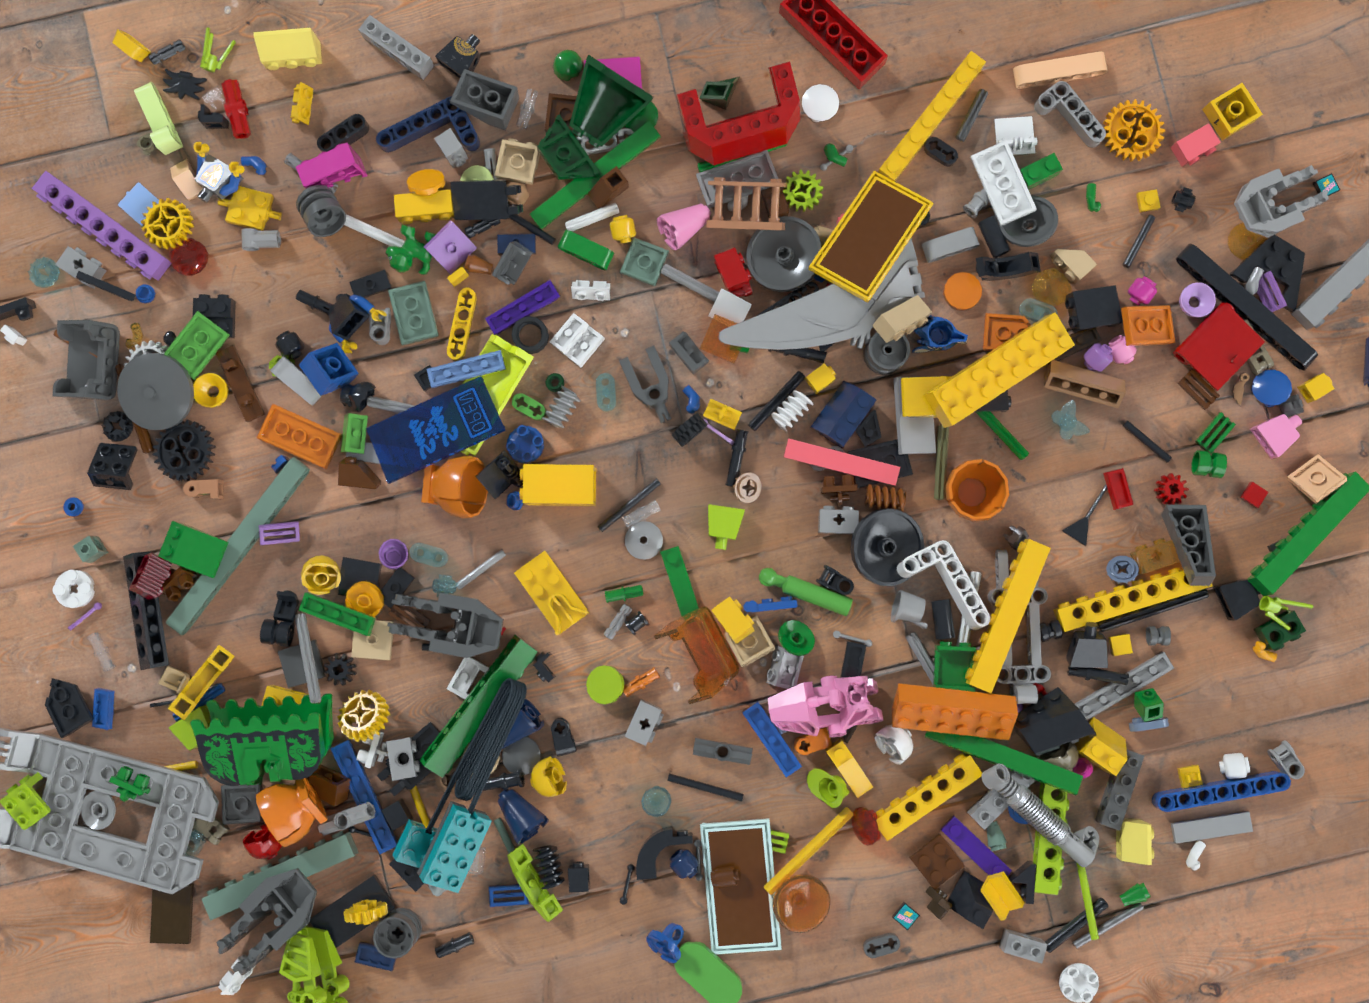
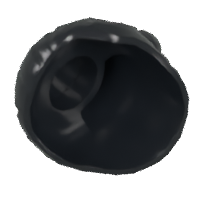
M361 382L356 385L347 384L340 391V401L344 406L353 407L357 412H360L367 406L368 397L374 396L376 386L371 382Z

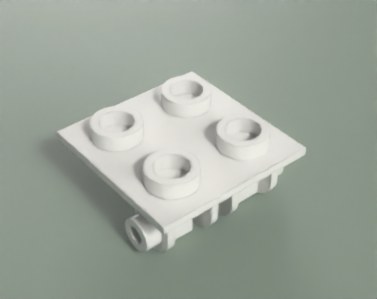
M1032 116L994 119L996 144L1007 140L1013 155L1035 154L1037 138H1034Z

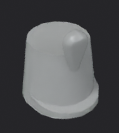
M899 590L893 602L891 622L895 623L898 619L910 621L922 629H927L928 624L920 622L925 610V599Z

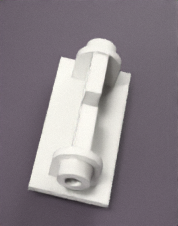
M576 280V282H572L571 286L572 299L610 300V283H607V281H593V287H590V281Z
M247 955L239 956L231 968L233 969L235 964L245 959ZM254 967L244 975H241L238 971L234 974L228 971L219 982V989L222 990L220 994L234 995L237 993L244 980L252 974Z

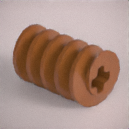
M869 484L866 490L865 505L869 503V507L872 509L874 504H876L877 510L882 505H884L885 509H888L889 506H892V509L899 507L900 511L903 512L906 504V491L903 493V489L899 488L896 493L895 488L891 487L888 492L887 486L880 490L879 485H876L873 490L872 485Z

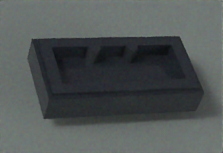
M386 270L349 282L353 295L364 298L392 289Z
M398 568L381 589L384 596V604L392 609L394 605L392 604V599L395 600L396 594L403 595L415 577L403 568Z
M847 641L840 678L861 676L866 645Z
M395 859L389 863L415 892L424 884L417 873L419 868L397 862Z

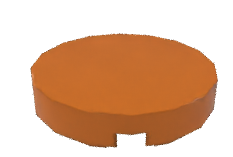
M960 272L952 275L944 285L943 295L945 301L952 308L965 311L971 309L979 302L982 296V287L980 281L974 275Z

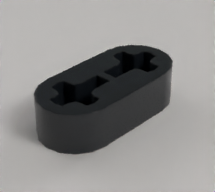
M937 137L929 138L924 145L925 153L946 167L953 166L957 161V151ZM936 143V149L931 150L930 145ZM949 153L952 154V159H949V161H947L945 159L946 155H948Z

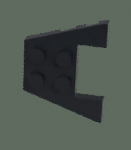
M1273 235L1269 238L1267 237L1229 275L1244 284L1248 282L1255 267L1262 268L1264 274L1271 271L1275 280L1285 286L1282 295L1287 306L1283 308L1293 312L1297 307L1305 252L1280 237Z

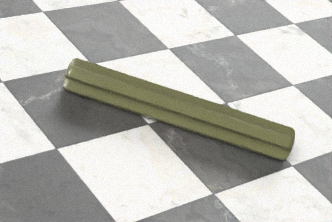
M942 424L938 426L934 489V499L944 500L946 491L949 427L944 428Z

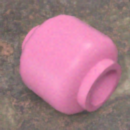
M1118 335L1109 341L1108 344L1112 349L1113 361L1115 363L1128 364L1134 360L1133 356L1136 354L1137 349L1135 346H1126L1125 336Z

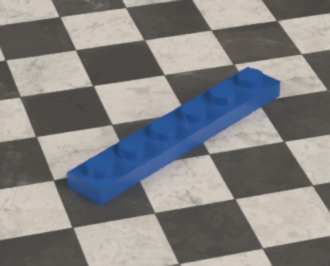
M350 739L331 748L342 774L350 778L349 789L356 805L358 806L366 802L374 805L375 817L364 822L379 854L396 847L398 844L397 839L381 811L383 809L361 762L356 760L357 754Z

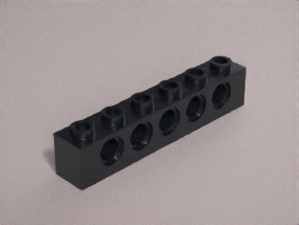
M151 551L131 553L123 556L140 670L169 665L159 597L149 600L129 590L144 556L152 553Z

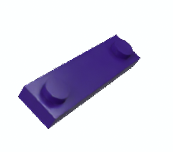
M551 280L486 317L485 320L494 335H498L515 325L521 318L528 317L559 299L560 295Z
M954 815L940 829L988 875L1004 871L1006 876L1011 873L1012 870Z

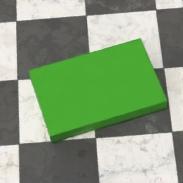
M197 311L164 354L179 361L188 371L190 377L195 380L230 335Z

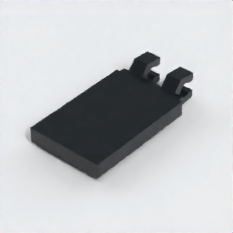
M506 180L450 182L455 220L509 219L510 214H520L523 212V204H508V195L522 193L521 185H506Z
M429 722L412 737V741H416L417 752L414 753L415 760H419L420 772H417L418 776L400 779V782L389 790L394 796L404 788L407 790L413 789L432 772L424 767L420 761V758L440 733L432 722ZM406 753L400 754V763H408L409 756ZM389 758L385 760L387 767L377 775L381 781H384L391 775Z

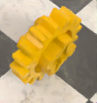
M368 899L354 903L353 907L345 909L346 923L355 922L356 925H368L379 921V918L388 913L387 903Z

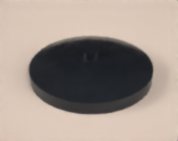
M879 509L869 513L856 526L851 539V557L855 568L863 578L881 586L899 585L911 578L901 577L897 572V566L908 556L924 549V538L919 525L911 516L896 509ZM905 563L906 569L911 571V566Z

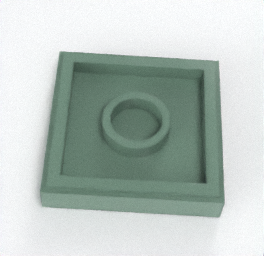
M634 237L620 274L655 287L669 250Z

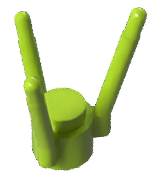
M207 27L200 68L215 73L216 69H221L222 63L236 41L233 40L220 60L217 61V57L210 54L214 35L210 33V28Z
M1264 596L1259 603V608L1266 612L1265 616L1272 618L1287 630H1290V627L1274 615V613H1278L1281 609L1288 610V607L1281 605V603L1311 609L1314 607L1311 604L1284 600L1278 597L1272 598L1270 596Z

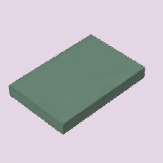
M425 281L388 290L402 346L439 336Z

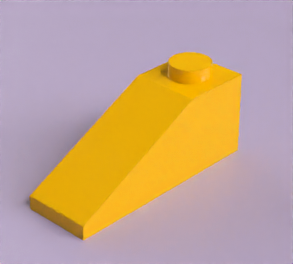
M838 739L832 746L824 749L857 798L873 788L841 739Z

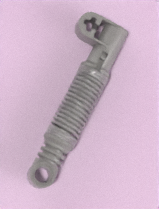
M996 764L983 771L981 777L984 785L989 789L997 790L1005 797L1007 804L1055 846L1058 845L1081 867L1088 866L1094 860L1099 844V835L1093 827L1088 826L1073 833L1070 826L1036 797L1033 792L1013 780L1008 769L1003 764Z

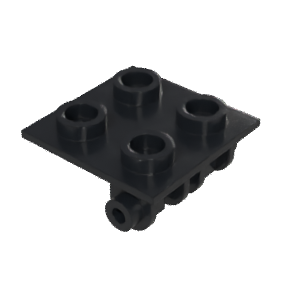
M505 451L499 454L476 475V478L494 499L498 498L512 484L517 487L523 485V480H520V469Z

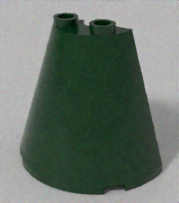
M588 55L569 126L573 128L572 132L582 138L585 135L588 137V143L598 148L599 145L602 147L647 106L654 97Z

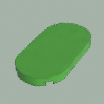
M691 941L679 947L681 958L674 963L677 973L709 1003H737L742 995L740 977L711 949L701 942Z

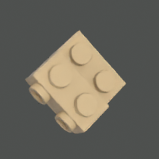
M511 138L508 140L502 139L494 175L495 178L533 185L535 171L540 158L537 144L527 142L526 144L519 143L518 140Z

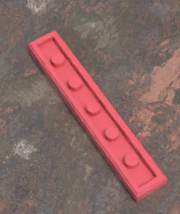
M789 438L783 457L896 486L900 471L898 466Z

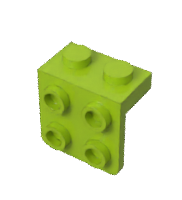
M39 772L32 777L28 774L19 781L21 785L14 784L6 790L8 794L0 800L1 805L23 830L31 827L51 811L49 806L32 787L43 778Z

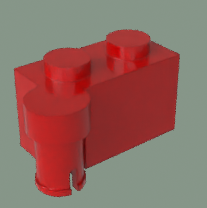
M734 247L714 255L715 265L727 291L739 298L753 295L749 280L752 278L749 270L743 267L745 262L741 252L737 253Z

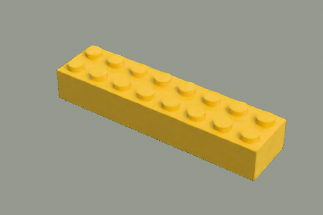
M1054 312L1038 320L924 394L942 426L944 428L953 426L1075 346L1058 315Z

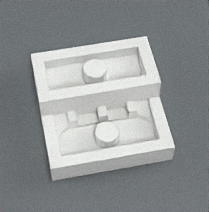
M573 313L551 339L550 343L581 368L605 338Z

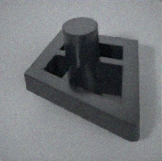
M873 410L855 430L864 447L882 437L876 410Z

